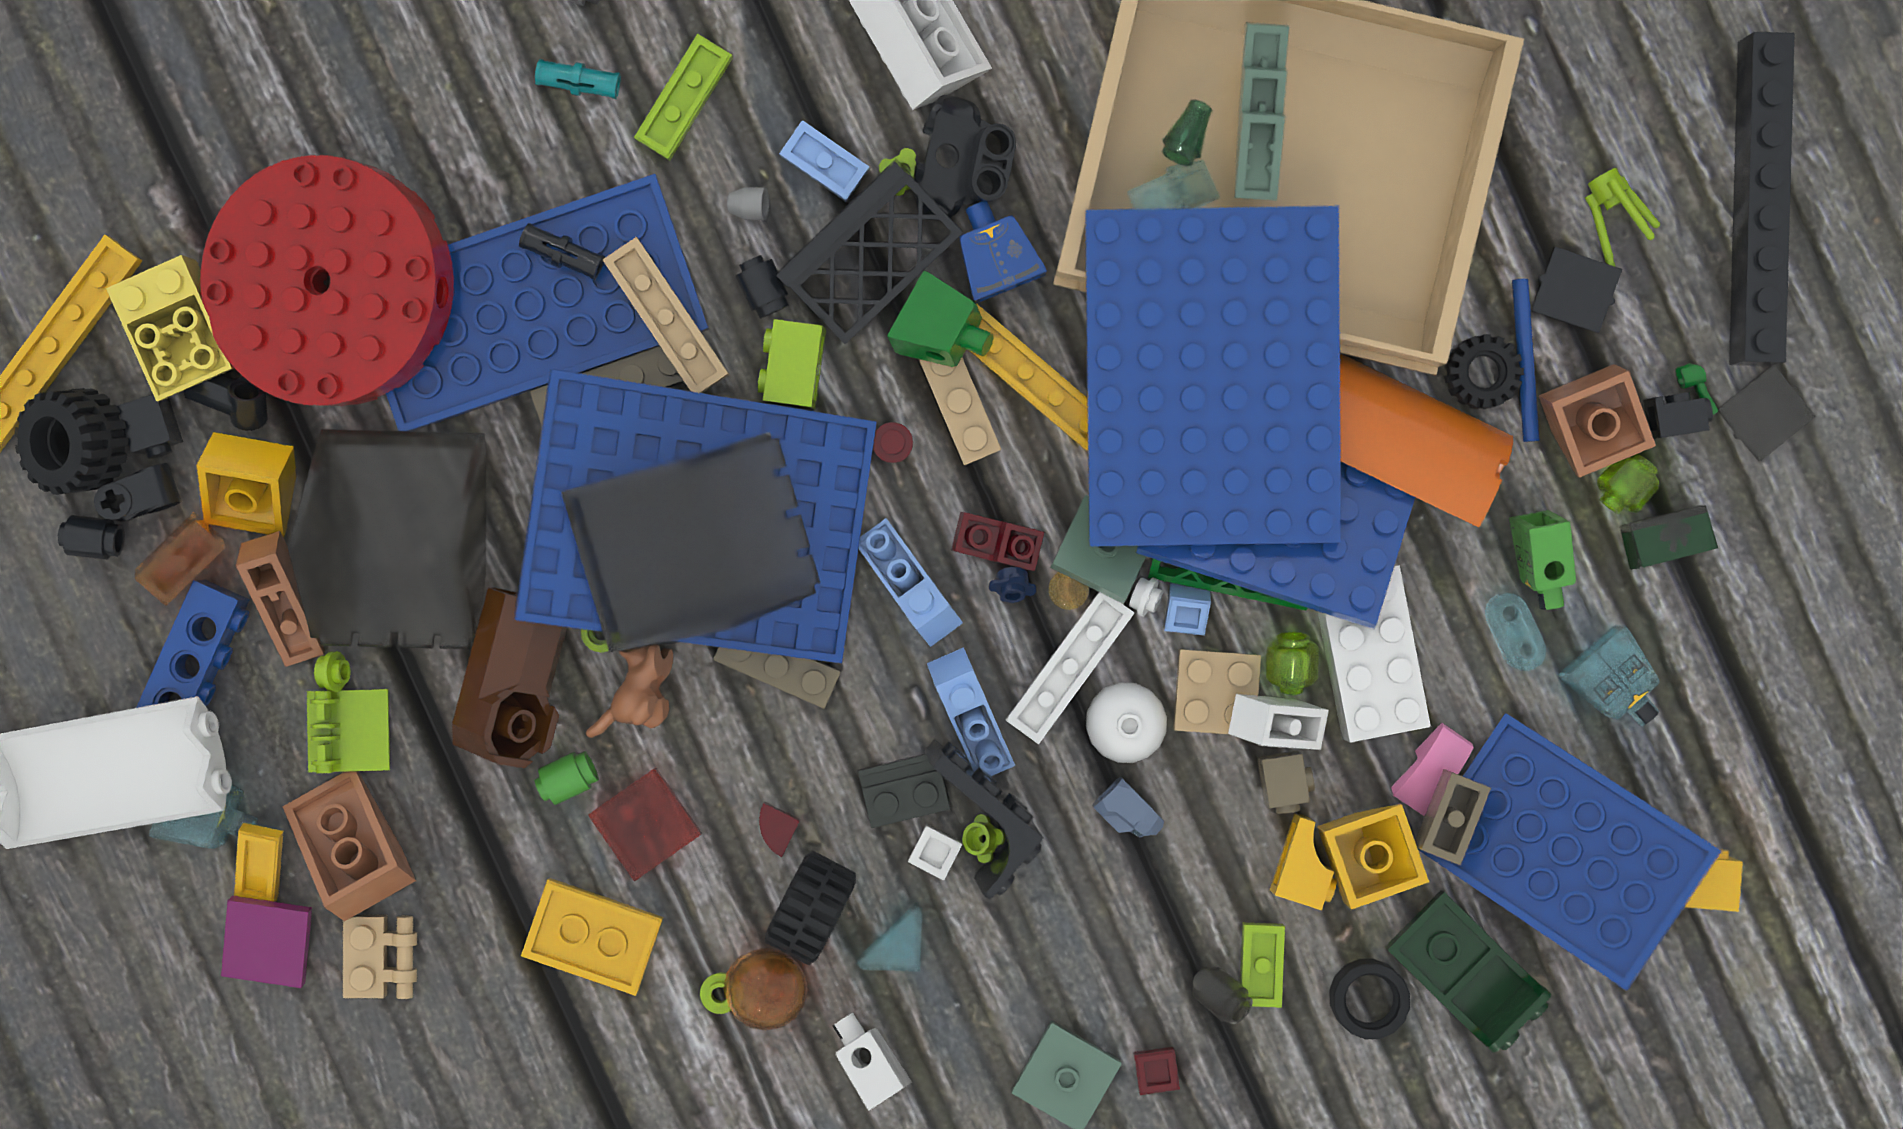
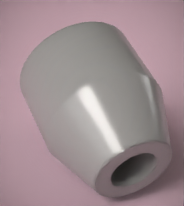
M744 187L730 192L727 199L728 212L745 220H766L769 213V193L767 188Z

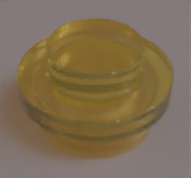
M1057 572L1049 582L1048 593L1056 606L1072 610L1080 607L1086 601L1089 587Z

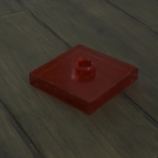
M656 767L588 814L633 881L642 877L702 834Z

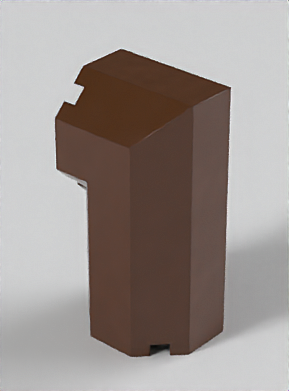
M492 587L487 589L452 722L453 745L499 765L526 768L533 762L529 760L536 753H545L551 748L559 714L556 708L550 705L548 698L550 697L567 627L514 620L518 592Z

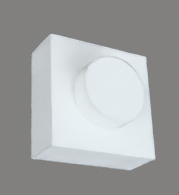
M926 824L908 862L945 880L963 843Z

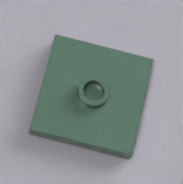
M1085 495L1050 568L1124 603L1146 556L1136 553L1138 546H1089V496Z
M1051 1020L1012 1087L1011 1093L1072 1129H1085L1122 1062Z

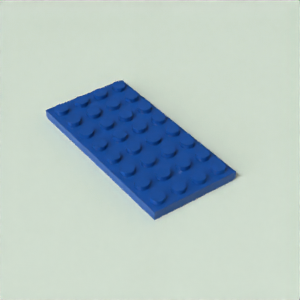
M656 174L448 244L453 266L454 292L451 313L440 343L434 346L429 356L423 362L424 367L403 386L386 393L399 434H406L548 385L551 369L580 374L660 346L605 263L596 280H593L589 276L568 267L562 266L557 268L551 265V260L525 248H520L518 246L519 240L528 223L558 237L563 235L569 236L573 239L572 243L605 257L637 237L701 332L710 330ZM546 245L547 247L559 251L574 259L578 258L577 256L567 253L552 245Z

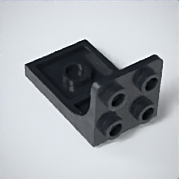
M934 739L924 751L932 767L998 822V828L1002 829L1005 833V842L1002 845H998L995 849L993 860L989 863H984L974 876L981 893L990 900L995 894L1000 896L1008 890L1015 879L1013 873L1023 862L1028 864L1037 856L1042 847L1040 842L1044 838L1032 821L1034 817L1018 798L1011 793L1003 797L1001 795L1003 791L987 772L980 767L975 772L970 769L972 765L957 747L949 741L945 746H942Z

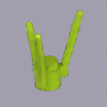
M1617 168L1607 171L1587 184L1592 194L1585 197V200L1592 210L1606 264L1615 266L1600 205L1604 204L1605 208L1610 210L1621 203L1648 240L1654 239L1655 235L1645 219L1653 228H1659L1660 222L1631 189L1625 177H1621Z

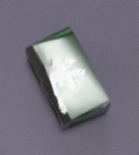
M1704 504L1619 526L1630 570L1718 548L1708 510Z

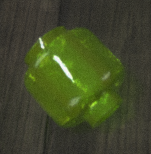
M1639 454L1607 466L1597 479V486L1603 493L1599 500L1616 514H1620L1623 509L1631 513L1640 512L1659 489V480L1656 477L1659 473L1658 469Z
M1284 632L1278 634L1277 639L1268 644L1266 650V679L1271 684L1278 686L1281 693L1288 695L1301 694L1304 692V688L1310 687L1317 682L1319 675V647L1313 641H1310L1309 635L1300 632Z

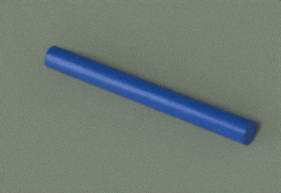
M1528 279L1512 280L1517 355L1520 354L1522 361H1519L1520 368H1524V375H1521L1519 381L1522 382L1519 389L1523 442L1540 441L1529 282Z

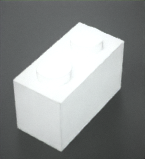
M1236 694L1228 734L1262 746L1321 750L1329 710L1297 699Z

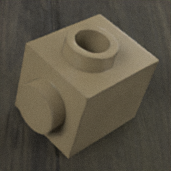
M1296 750L1257 757L1264 805L1269 809L1275 808L1277 814L1299 811L1300 804L1310 802L1309 792L1315 791L1314 778L1311 767L1305 768L1302 753Z

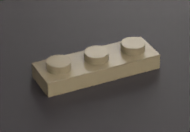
M718 647L713 659L825 709L841 673L840 670L817 660Z

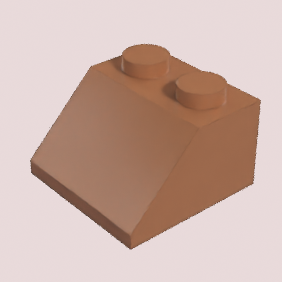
M1615 364L1538 396L1551 432L1576 476L1579 478L1656 446L1630 372Z

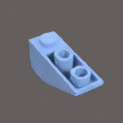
M887 518L860 537L858 549L930 647L963 624Z
M964 647L927 663L934 685L965 754L972 765L973 771L975 772L980 767L990 776L1014 767V761Z

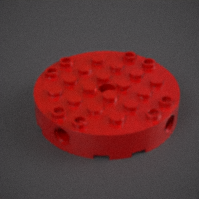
M308 155L283 160L266 167L244 182L229 197L214 220L204 247L200 278L201 296L209 316L213 337L218 347L230 364L250 383L268 394L293 403L323 406L358 405L378 399L377 397L395 388H400L424 367L423 362L429 356L434 346L440 343L451 313L454 292L453 266L447 241L443 240L440 230L434 221L436 217L415 191L410 190L390 173L370 165L341 157ZM330 275V286L327 289L323 282Z

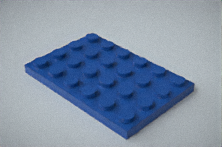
M1340 461L1341 543L1138 546L1136 553L1375 629L1415 497Z
M1505 713L1463 775V777L1490 787L1491 790L1461 866L1419 848L1418 850L1628 991L1722 851Z

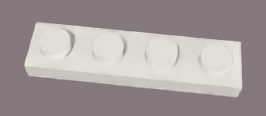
M1098 592L1005 720L1039 744L1134 615V612L1121 602Z

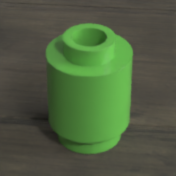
M584 751L579 754L572 752L538 768L539 777L534 781L541 798L544 801L550 799L554 805H557L591 789V784L598 781L599 777L590 756Z

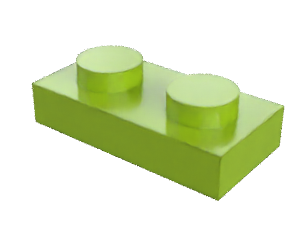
M1242 922L1239 998L1241 1006L1282 1008L1285 926L1283 924Z

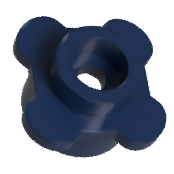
M1019 567L1003 568L997 572L996 580L989 582V590L999 594L1000 600L1003 602H1020L1025 598V595L1031 596L1037 591L1036 585L1029 583L1027 571Z

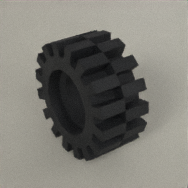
M1491 334L1474 336L1459 343L1458 347L1450 352V359L1444 367L1447 370V376H1444V380L1451 387L1448 390L1451 396L1456 395L1459 398L1457 402L1462 405L1467 404L1472 409L1493 408L1510 400L1515 395L1514 391L1519 389L1522 384L1519 381L1520 376L1524 375V368L1519 366V361H1522L1520 354L1516 355L1513 351L1516 347L1512 343L1506 344L1503 342L1505 338L1500 336L1492 337ZM1480 356L1492 359L1498 367V378L1488 388L1476 386L1469 377L1471 362Z

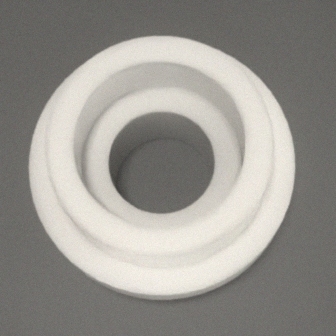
M1141 577L1138 581L1129 604L1130 608L1137 610V615L1144 617L1148 611L1154 613L1158 608L1163 595V590L1158 588L1159 580L1153 577L1150 580Z

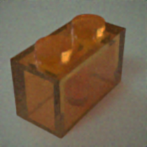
M193 512L135 569L134 579L167 606L225 549V539L198 514Z

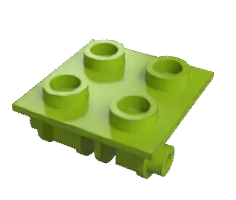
M389 689L341 690L339 692L307 691L308 772L333 773L390 770Z

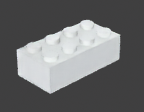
M1395 565L1375 629L1317 611L1341 736L1343 740L1350 743L1431 727L1400 565Z

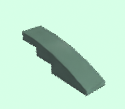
M1245 23L1238 116L1235 198L1277 200L1285 124L1283 112L1287 70L1285 68L1289 25Z

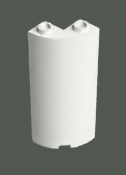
M193 697L1 733L0 844L6 849L224 811L226 794L231 790L232 781L229 772L226 770L224 751L218 733L219 723L216 715L208 711L199 697Z

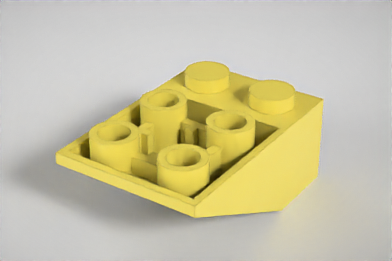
M183 255L106 288L157 402L233 369V366L226 359L213 337L210 319L202 302L200 287L201 270L196 260Z

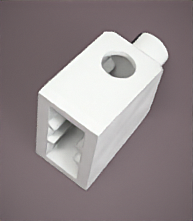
M854 1013L849 1014L833 1025L834 1030L845 1046L835 1054L868 1110H871L912 1083L876 1028L865 1033ZM861 1048H866L870 1051V1064L864 1063L860 1059L859 1052Z

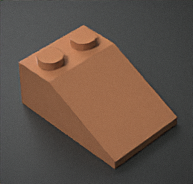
M359 771L343 772L283 806L324 907L344 922L416 881L402 847Z

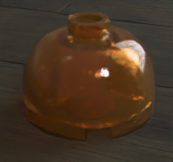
M765 947L738 957L728 970L723 987L724 996L727 998V1003L733 1017L749 1028L763 1031L782 1028L795 1020L805 1006L808 992L806 976L798 962L782 951Z

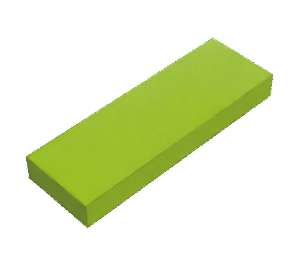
M697 34L643 121L634 139L670 161L732 61V54Z

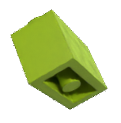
M774 319L772 329L766 328L763 352L769 353L767 369L760 370L758 379V393H764V402L816 410L826 329L822 325Z

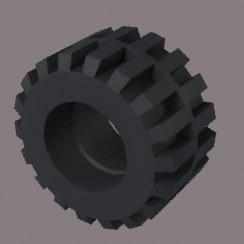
M95 389L57 390L38 393L34 395V399H29L24 404L25 411H21L17 418L20 423L19 427H15V437L18 440V445H15L16 454H20L21 461L19 463L22 470L28 471L27 478L33 484L38 483L40 490L44 492L51 491V494L55 495L97 490L106 484L114 482V477L120 476L123 471L121 464L126 463L128 456L125 453V446H129L128 437H125L124 429H126L125 421L119 418L120 410L116 405H110V398L108 396L99 394L98 390Z
M813 850L805 855L765 933V943L807 965L816 961L854 889L856 872Z

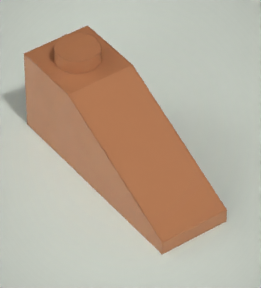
M278 531L241 543L236 567L285 667L324 655L325 650L297 566L281 532Z

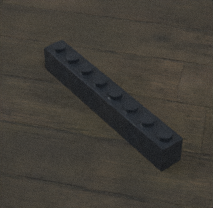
M1752 32L1738 41L1729 365L1773 366L1786 363L1795 33Z

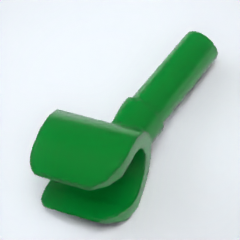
M1691 363L1677 367L1675 375L1679 386L1682 389L1694 386L1699 398H1708L1710 400L1713 415L1716 414L1719 410L1705 385L1706 372L1704 368Z

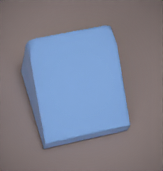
M1170 583L1164 631L1205 636L1211 604L1210 591Z

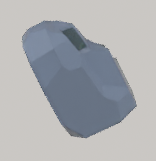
M1122 777L1115 780L1092 805L1118 833L1131 832L1141 838L1143 836L1157 835L1163 828L1164 820Z

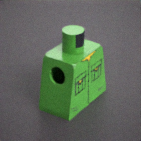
M1550 510L1509 517L1522 583L1537 591L1540 609L1550 610L1563 607L1562 587L1576 583L1570 521Z

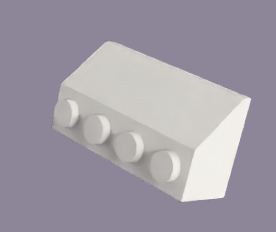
M849 0L862 26L872 39L882 60L887 65L912 110L936 102L940 96L949 95L992 69L953 0Z

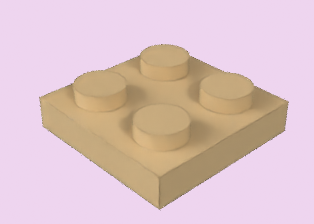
M1179 649L1173 730L1228 734L1236 694L1257 696L1259 694L1261 655Z

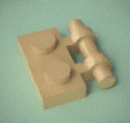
M355 915L345 922L343 921V998H384L387 996V982L397 983V999L413 998V983L417 982V968H413V946L417 945V932L413 931V916H397V931H387V915ZM387 946L397 947V967H387Z

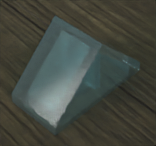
M916 902L858 956L856 964L861 969L920 971L922 907Z

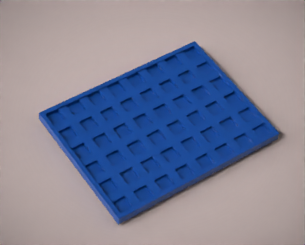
M1339 206L1085 210L1089 546L1341 543Z
M551 369L514 620L842 663L877 422Z

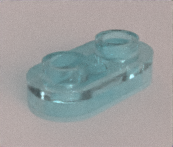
M1501 593L1491 598L1485 609V618L1504 660L1509 666L1517 670L1529 671L1537 668L1545 658L1546 646L1526 602L1520 596L1511 593ZM1507 606H1511L1515 611V616L1511 621H1506L1503 618V610ZM1524 643H1529L1532 647V653L1527 658H1523L1520 654V647Z

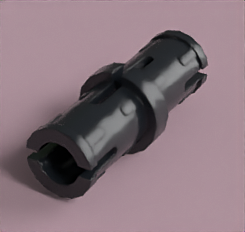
M530 223L524 228L518 246L520 248H525L551 260V265L557 268L562 266L568 267L589 276L593 280H596L604 264L602 260L605 258L604 255L596 254L572 243L573 239L569 236L563 235L558 237ZM547 244L552 245V246H554V247H556V248H559V249H561V250H563V251H565V252H567V253H570V254H572V255H575V256H577L578 258H577V259H574V258H572V257H570V256H567V255H565V254H563V253H561V252H559V251H556V250H554V249H551V248L547 247L546 245H547Z

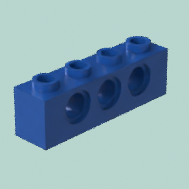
M193 580L136 708L169 702V697L173 692L177 693L181 699L199 697L204 705L207 706L216 690V685L212 684L219 669L223 670L231 658L233 648L229 647L232 638L235 632L239 633L248 620L249 611L246 610L250 599L208 580ZM206 618L212 619L216 625V633L211 640L206 638L202 632V624ZM190 655L196 657L199 662V671L196 676H191L185 668L186 659Z

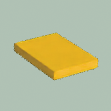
M549 878L545 884L521 957L636 996L664 917Z

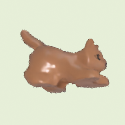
M648 642L633 646L630 649H619V654L627 661L628 673L623 684L616 691L611 707L587 729V737L593 738L602 734L614 721L655 728L666 719L669 713V701L660 693L659 687L671 671L673 664L672 649L664 648L660 652L659 645Z

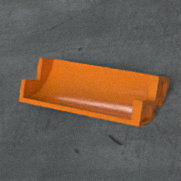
M1340 353V461L1479 528L1502 482V479H1499L1500 473L1504 466L1509 463L1513 448V436Z

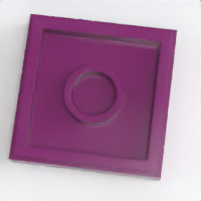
M231 896L227 900L221 976L302 988L306 981L312 907Z

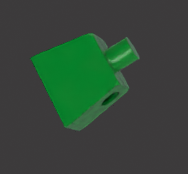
M923 270L887 337L895 353L955 367L959 364L966 349L985 356L992 346L994 335L978 328L982 317L977 305L971 299Z

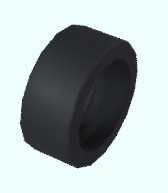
M1374 958L1357 959L1344 965L1334 976L1329 989L1330 1006L1335 1018L1352 1035L1365 1040L1382 1039L1395 1033L1405 1022L1410 1010V992L1404 979L1387 963ZM1364 975H1375L1383 978L1390 985L1393 992V1004L1390 1012L1383 1019L1376 1022H1363L1356 1019L1350 1014L1346 1005V993L1349 986L1357 978Z

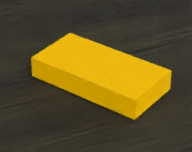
M247 823L241 825L238 830L234 896L276 902L279 895L283 844L282 830Z

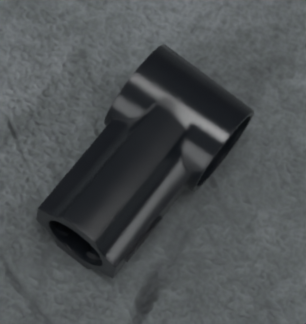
M220 374L184 390L185 398L230 415L231 423L240 430L253 431L263 427L268 421L266 392L250 383L243 376L232 379Z

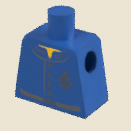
M983 201L965 209L973 231L961 235L959 242L971 297L975 304L1046 275L1045 265L1013 215L996 221L989 203Z

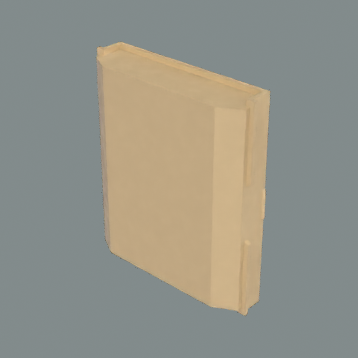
M1121 0L1053 285L1086 293L1085 210L1339 206L1340 353L1436 376L1438 367L1447 364L1524 39L1364 0ZM1246 22L1289 25L1285 68L1287 70L1283 112L1285 124L1277 200L1235 198L1238 116Z

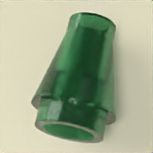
M1199 100L1189 101L1187 108L1162 139L1164 144L1162 153L1166 158L1183 166H1191L1195 159L1201 157L1209 118L1213 111L1209 105Z

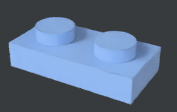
M803 120L779 153L780 157L846 202H848L870 170L867 164Z

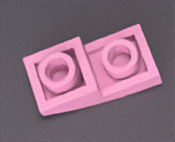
M1441 723L1415 750L1417 756L1415 763L1391 786L1393 796L1425 816L1443 769L1459 774L1474 748L1473 744Z

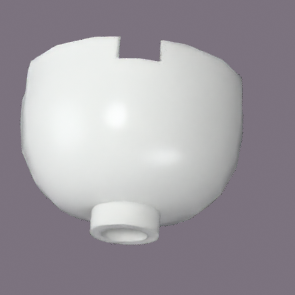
M1126 682L1105 687L1093 698L1086 712V729L1092 745L1102 756L1117 763H1135L1148 758L1160 747L1166 734L1167 716L1162 702L1150 689L1137 683Z

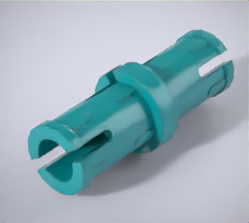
M539 59L537 62L535 85L570 90L572 95L580 96L583 92L617 99L621 84V74L619 72L613 73L586 68L584 63L576 62L574 66L545 61L544 59Z

